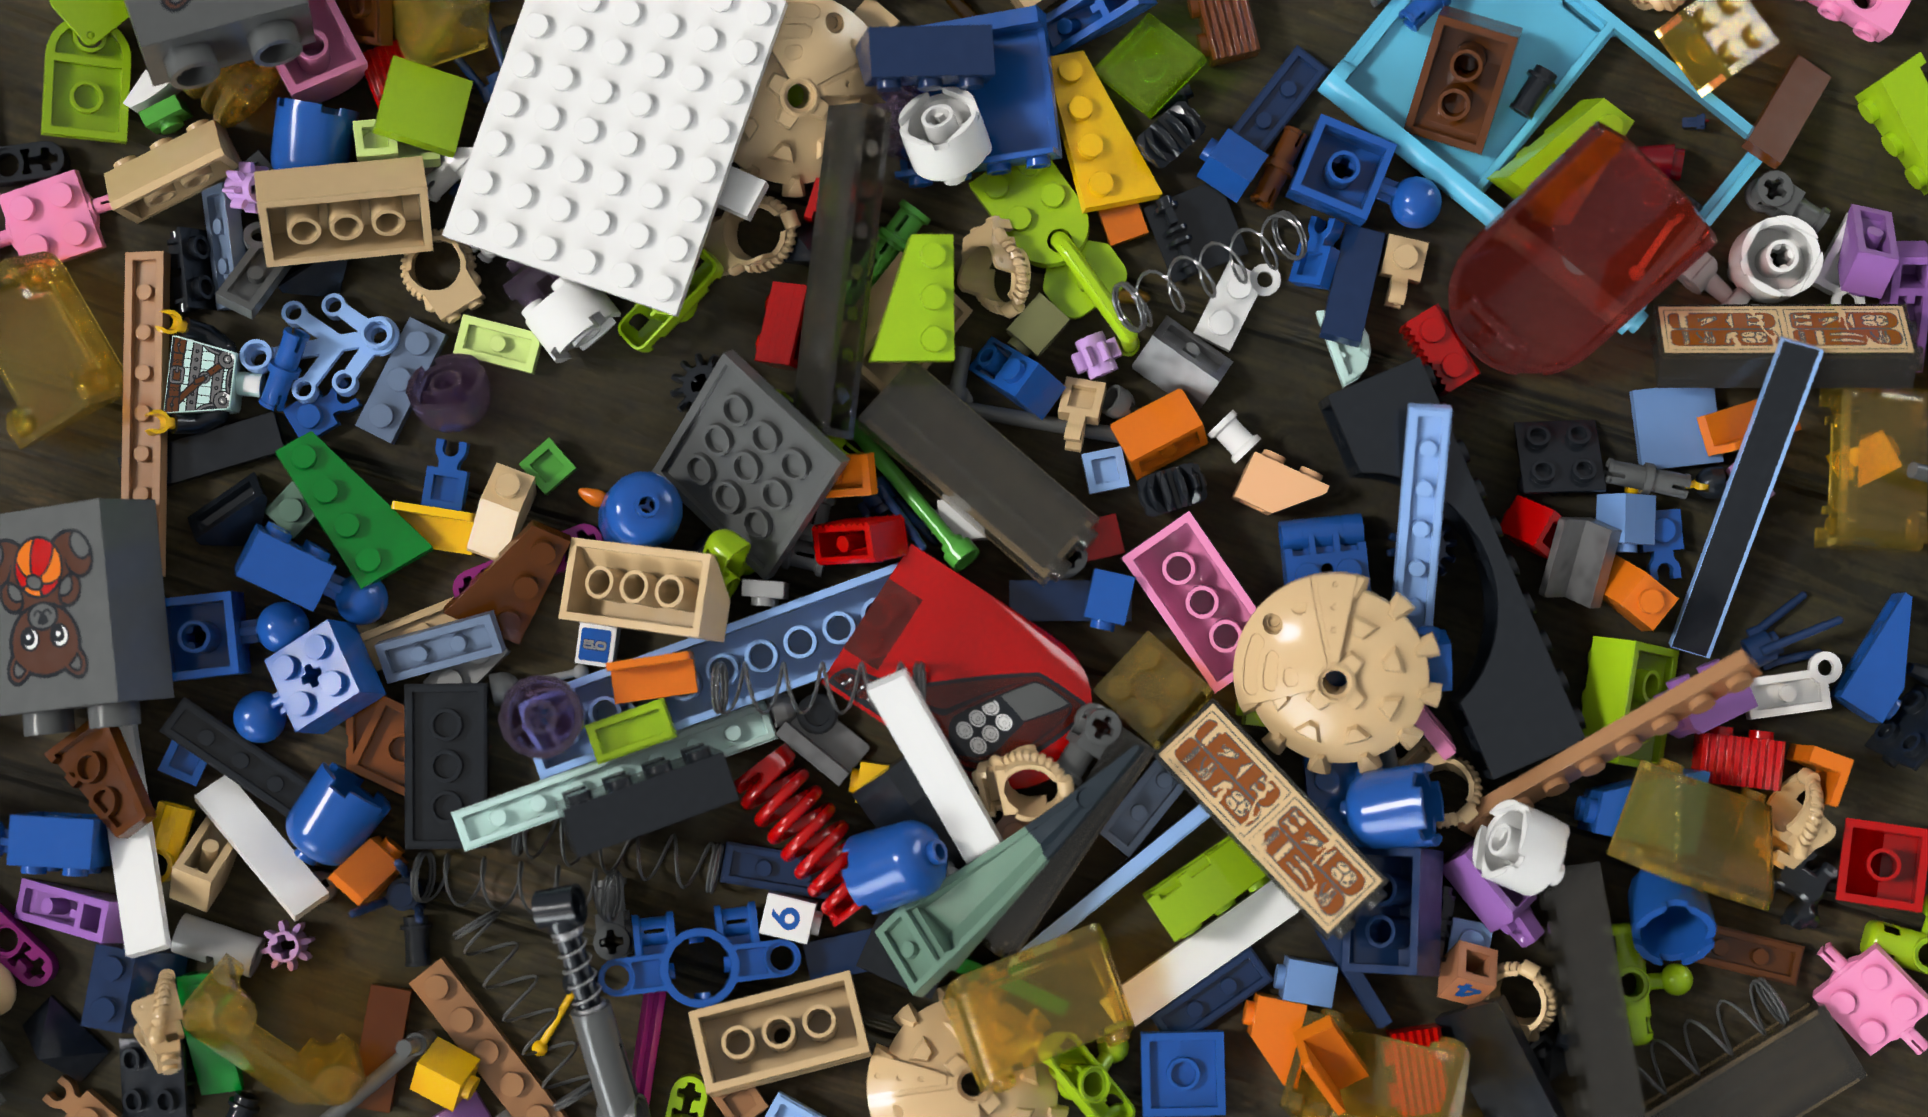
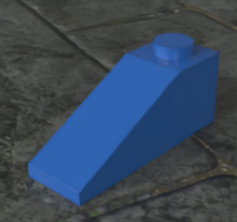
M1157 0L1066 1L1046 14L1050 55L1065 54L1126 24L1157 5Z
M1906 592L1891 594L1830 692L1831 699L1869 723H1883L1884 720H1890L1901 705V700L1898 698L1905 686L1912 596Z

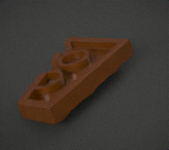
M532 520L499 552V556L482 573L479 572L469 582V586L457 598L454 597L444 606L443 614L459 620L494 610L502 637L520 644L571 542V535Z
M88 720L77 728L75 732L69 734L44 753L51 763L58 764L66 773L64 778L73 788H79L88 798V806L116 838L128 839L157 818L119 727L89 729Z

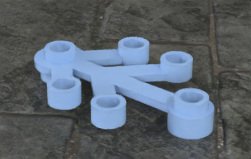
M331 293L322 300L321 308L329 319L334 321L343 320L357 331L339 334L311 315L301 302H287L281 311L284 321L290 327H301L317 338L307 342L302 359L318 358L305 375L295 380L292 384L291 391L293 396L302 404L315 402L319 396V384L345 351L358 349L345 370H339L332 377V386L339 395L343 397L353 396L359 389L358 378L374 357L386 356L397 348L400 341V331L395 322L384 316H375L368 319L350 307L340 294ZM333 302H341V308L337 312H329V307ZM301 309L299 318L295 320L289 319L291 311ZM380 332L387 333V337L383 342H374L376 334ZM261 339L250 340L240 350V362L251 373L266 374L269 372L267 369L269 360L275 358L279 346L270 347ZM260 354H265L266 361L261 365H255V358ZM352 378V383L348 388H339L342 379ZM311 385V392L307 396L299 395V391L303 386Z

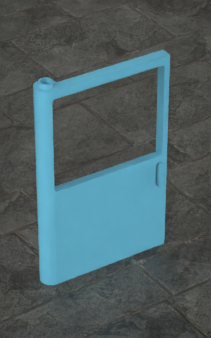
M1391 0L1344 59L1332 70L1317 91L1371 134L1398 144L1395 153L1432 181L1450 198L1622 335L1627 330L1632 334L1635 333L1649 316L1644 310L1650 299L1762 164V161L1749 152L1744 155L1704 204L1696 219L1686 226L1624 304H1621L1484 194L1492 184L1487 178L1496 170H1501L1512 160L1611 37L1619 38L1742 138L1746 139L1753 125L1596 0H1451L1449 7L1523 28L1481 155L1410 134L1404 129L1435 24L1442 8L1433 14L1417 32H1414L1403 23L1406 17L1400 19L1398 14L1413 0ZM1536 64L1557 75V79L1554 82L1556 88L1548 91L1534 113V117L1530 120L1517 114L1509 106L1529 77L1526 74L1529 69L1533 70Z

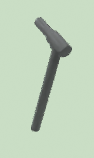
M956 346L950 385L946 387L944 401L968 422L971 418L1059 434L1065 433L1068 421L1058 419L1056 416L1046 415L1041 420L1027 411L974 403L973 397L968 391L969 389L966 388L972 348ZM1086 424L1084 438L1118 443L1109 425L1099 424L1096 426Z
M423 1029L399 1041L396 1044V1053L319 1117H345L414 1058L424 1054L437 1038L436 1033L430 1029Z

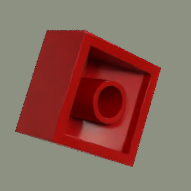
M1845 818L1835 900L1922 913L1928 869V829Z

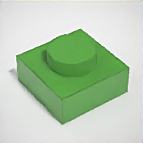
M175 94L138 112L146 128L155 134L161 133L162 135L178 131L184 126L183 121L193 117L187 103Z
M550 437L519 463L520 467L527 474L535 476L536 485L547 496L578 470Z

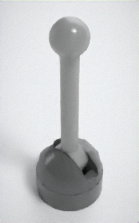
M578 664L573 670L520 681L508 672L489 674L495 706H500L514 701L519 695L521 688L574 677L576 679L589 674V668L585 664Z

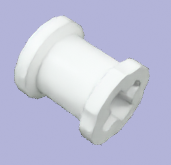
M1232 410L1207 436L1210 439L1216 438L1232 454L1231 460L1237 463L1261 440V437L1258 434L1252 435L1236 419L1237 413Z

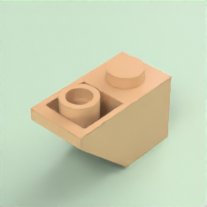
M1264 449L1262 454L1258 452L1251 454L1231 499L1268 516L1327 493L1330 486L1321 482L1323 475L1304 466H1301L1299 471L1284 465L1286 458Z

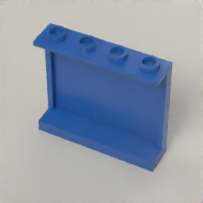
M1035 5L921 25H992L995 75L988 83H984L983 88L966 90L973 95L990 138L992 151L976 169L967 174L964 181L972 179V173L987 171V175L990 176L1004 175L1012 172V166L1026 164L1027 169H1041L1050 167L1051 160L1062 159L1045 12ZM943 84V87L959 88V84ZM902 85V90L892 92L901 171L894 173L896 179L906 184L909 183V188H923L933 185L932 180L925 179L914 171L899 132L900 125L898 119L902 109L913 98L927 92L919 91L918 85ZM942 90L928 91L929 96L943 93Z

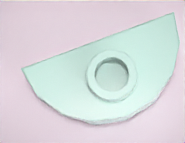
M1325 310L1316 311L1315 313L1320 328ZM1365 328L1358 348L1325 339L1343 389L1356 382L1367 368L1371 346L1369 335Z

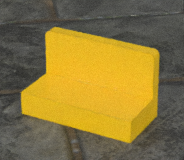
M392 501L391 509L397 510V513L427 540L434 550L475 556V553L467 551V545L476 514Z

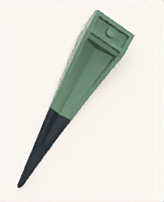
M1134 745L1106 768L1025 827L946 877L937 892L900 906L875 931L912 995L924 997L950 970L956 971L1139 758L1144 752L1145 746Z

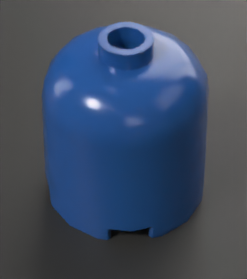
M277 97L270 155L272 169L350 163L355 142L352 121L359 120L360 112L344 108L334 109L323 107V104Z
M636 471L621 477L606 493L598 510V527L604 541L666 548L674 540L682 521L683 502L677 488L666 477L651 471ZM646 499L645 504L639 505L641 500ZM650 501L654 505V510L649 506Z
M323 762L286 818V833L292 844L296 847L294 854L311 866H314L317 862L329 866L341 865L367 841L392 809L390 802L379 791L373 797L360 787L364 779L354 772L334 762L329 766Z
M1418 763L1370 770L1360 773L1353 779L1347 790L1346 800L1341 801L1340 815L1342 823L1349 825L1351 833L1359 844L1370 849L1439 846L1443 837L1441 834H1436V822H1441L1445 819L1444 803L1440 782L1431 781L1428 774L1432 773V764Z
M906 820L861 832L849 837L843 846V852H848V868L842 870L847 890L858 906L867 905L872 910V914L875 915L937 892L946 878L948 867L946 846L940 840L937 833L923 822Z
M1665 860L1643 867L1632 878L1627 895L1634 948L1642 958L1661 966L1663 965V960H1681L1682 965H1689L1704 958L1714 948V936L1717 931L1706 884L1695 869L1681 862Z

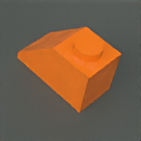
M1615 554L1603 601L1641 632L1653 631L1679 598L1647 572Z
M376 836L367 840L328 879L360 906L376 900L400 874L394 866L396 859H400L406 866L409 862L402 857L405 852L403 848L388 836L384 839Z
M1257 991L1254 993L1253 1001L1246 1000L1242 1024L1248 1025V1034L1282 1084L1292 1087L1298 1058V1049L1293 1032L1303 1028L1307 1004L1282 1000L1278 995Z

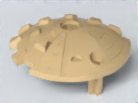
M785 0L788 6L733 160L741 167L740 170L770 182L782 184V197L796 198L806 196L804 184L815 182L816 178L824 179L827 177L829 182L841 185L852 176L846 165L856 157L861 149L870 154L874 153L883 137V133L874 130L873 127L877 117L878 106L890 105L892 92H878L877 86L864 85L856 56V45L868 27L852 11L833 0ZM798 84L804 92V98L800 105L793 107L788 101L787 94L792 86Z
M1316 573L1291 581L1277 589L1257 607L1249 618L1239 638L1234 657L1233 681L1238 704L1244 715L1256 711L1262 723L1269 730L1262 738L1263 743L1277 755H1280L1288 747L1296 753L1308 757L1307 769L1318 774H1330L1332 763L1357 762L1360 773L1381 768L1383 763L1379 757L1380 754L1399 742L1407 750H1410L1418 743L1424 732L1416 727L1415 723L1420 717L1424 705L1437 708L1441 698L1442 683L1429 682L1428 658L1441 655L1433 632L1420 637L1415 626L1407 617L1416 607L1398 591L1390 601L1368 591L1367 587L1370 578L1357 573ZM1333 670L1340 671L1346 676L1348 682L1343 686H1333L1327 681L1325 674Z
M959 984L939 987L936 989L939 1001L917 1012L911 1002L908 1003L892 1018L902 1028L892 1040L889 1048L876 1043L870 1057L866 1093L871 1117H1068L1069 1106L1057 1104L1059 1092L1057 1081L1050 1074L1049 1066L1040 1062L1037 1056L1038 1045L1044 1038L1042 1034L1051 1027L1050 1023L1036 1009L1028 1017L1024 1016L1018 1010L1006 1004L1010 994L991 986H987L985 997L961 996ZM965 1074H973L981 1081L982 1088L978 1096H968L962 1090L961 1081Z

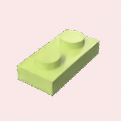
M463 314L453 354L534 375L542 344L532 331Z

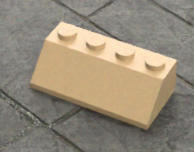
M571 537L558 619L724 643L730 599L716 555Z

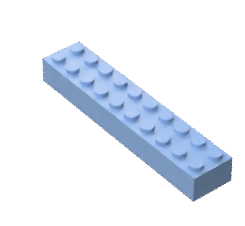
M898 563L729 623L726 627L724 643L688 638L635 658L694 651L699 692L663 697L668 705L675 729L679 731L721 716V714L717 715L714 712L711 700V675L716 661H723L727 666L729 694L726 710L731 707L734 701L744 661L748 665L750 682L757 703L774 696L780 665L783 661L787 665L789 681L793 690L816 681L821 661L825 663L828 672L843 648L866 663L888 655L918 609L919 604L914 594L889 579ZM605 668L516 700L513 704L540 780L596 761L585 725L661 698L615 704L611 671H607ZM784 671L778 694L788 691ZM745 674L738 701L731 712L753 704L749 695ZM719 679V697H720L721 686H720V679Z

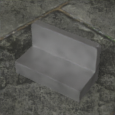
M1166 316L1132 364V368L1168 394L1177 389H1182L1195 411L1198 412L1233 361L1175 320Z
M1591 517L1559 518L1539 594L1546 598L1566 597L1588 608H1600L1622 530Z
M796 716L790 723L785 721L775 733V735L838 786L843 783L851 773L852 768L856 767L870 749L869 744L839 720H837L835 726L830 731L823 734H811L800 726Z

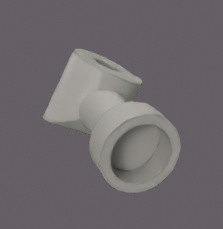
M1694 247L1690 254L1673 271L1675 277L1685 288L1695 294H1701L1703 290L1721 302L1719 307L1746 306L1752 297L1741 287L1732 290L1717 274L1718 267L1714 256H1711L1700 247Z

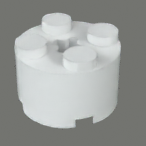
M943 87L941 89L943 93L929 96L927 91L913 98L902 109L898 123L900 125V137L914 171L925 179L943 181L946 185L953 186L962 183L966 179L967 174L984 161L986 156L991 153L992 145L973 95L966 90H960L958 87Z
M1782 215L1764 219L1747 228L1735 239L1729 252L1727 275L1736 287L1743 288L1752 296L1751 299L1754 301L1779 303L1809 288L1817 280L1822 270L1824 259L1823 251L1821 252L1817 240L1818 236L1809 224L1793 216ZM1770 254H1777L1775 261L1780 264L1779 266L1773 264V258Z
M560 277L551 286L554 292L544 300L541 298L534 300L521 313L526 319L525 324L555 363H562L571 359L572 356L568 351L574 347H580L584 351L593 345L615 325L616 321L612 317H620L621 312L605 292Z
M1509 799L1497 804L1489 812V814L1494 815V818L1488 827L1481 824L1473 845V863L1475 868L1482 871L1483 874L1481 876L1526 896L1538 894L1548 885H1558L1565 873L1563 860L1570 834L1569 826L1555 817L1516 800Z

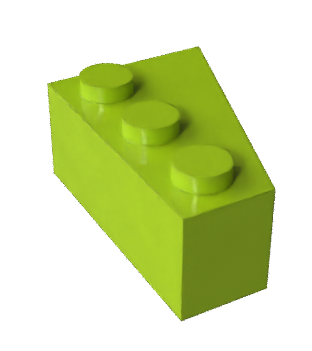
M1919 52L1854 97L1859 102L1858 110L1867 122L1873 123L1882 135L1881 141L1884 148L1890 155L1897 156L1905 167V176L1908 182L1915 189L1921 190L1926 195L1928 194V81L1920 68L1927 62L1922 52Z
M1605 98L1581 100L1544 130L1545 133L1530 146L1521 149L1515 154L1516 157L1501 170H1496L1487 179L1547 224H1570L1633 125L1634 120Z
M911 234L908 238L868 363L952 362L955 360L953 234Z
M1231 833L1142 893V895L1170 937L1176 942L1180 938L1184 939L1197 931L1202 926L1201 923L1213 914L1218 916L1236 904L1235 898L1247 889L1252 893L1270 881L1268 876L1270 872Z

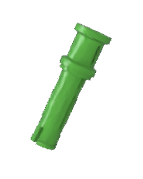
M901 199L898 203L900 209L886 227L881 226L878 230L879 234L877 236L880 239L861 265H859L838 296L833 299L850 313L854 311L899 252H904L910 235L916 234L922 225H928L931 221L925 214L904 199Z

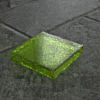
M1149 12L1105 56L1094 70L1100 80L1151 119L1207 63V60L1203 53Z

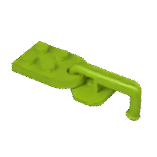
M49 0L51 7L64 22L52 32L45 49L41 135L126 144L129 107L124 105L123 102L130 93L131 52L126 38L117 28L129 18L124 0ZM101 40L100 45L95 47L97 43Z
M1051 160L1050 167L1041 169H1027L1026 164L1012 166V172L1004 175L990 176L987 175L986 171L969 183L970 189L990 217L1000 216L1002 219H1010L1013 230L1010 232L1006 231L1008 236L1014 237L1016 246L1022 248L1027 253L1030 264L1046 268L1043 291L1049 301L1070 319L1081 318L1097 308L1117 335V342L1124 356L1135 355L1140 348L1138 333L1131 332L1123 326L1116 315L1112 303L1114 285L1121 281H1127L1126 268L1110 245L1088 240V214H1082L1078 196Z

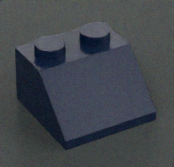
M97 943L80 1026L116 1033L134 1034L133 1031L137 1021L131 1011L133 1002L154 993L158 975L162 970H173L175 977L188 973L190 958L173 953L168 949L129 958L125 954L124 943Z

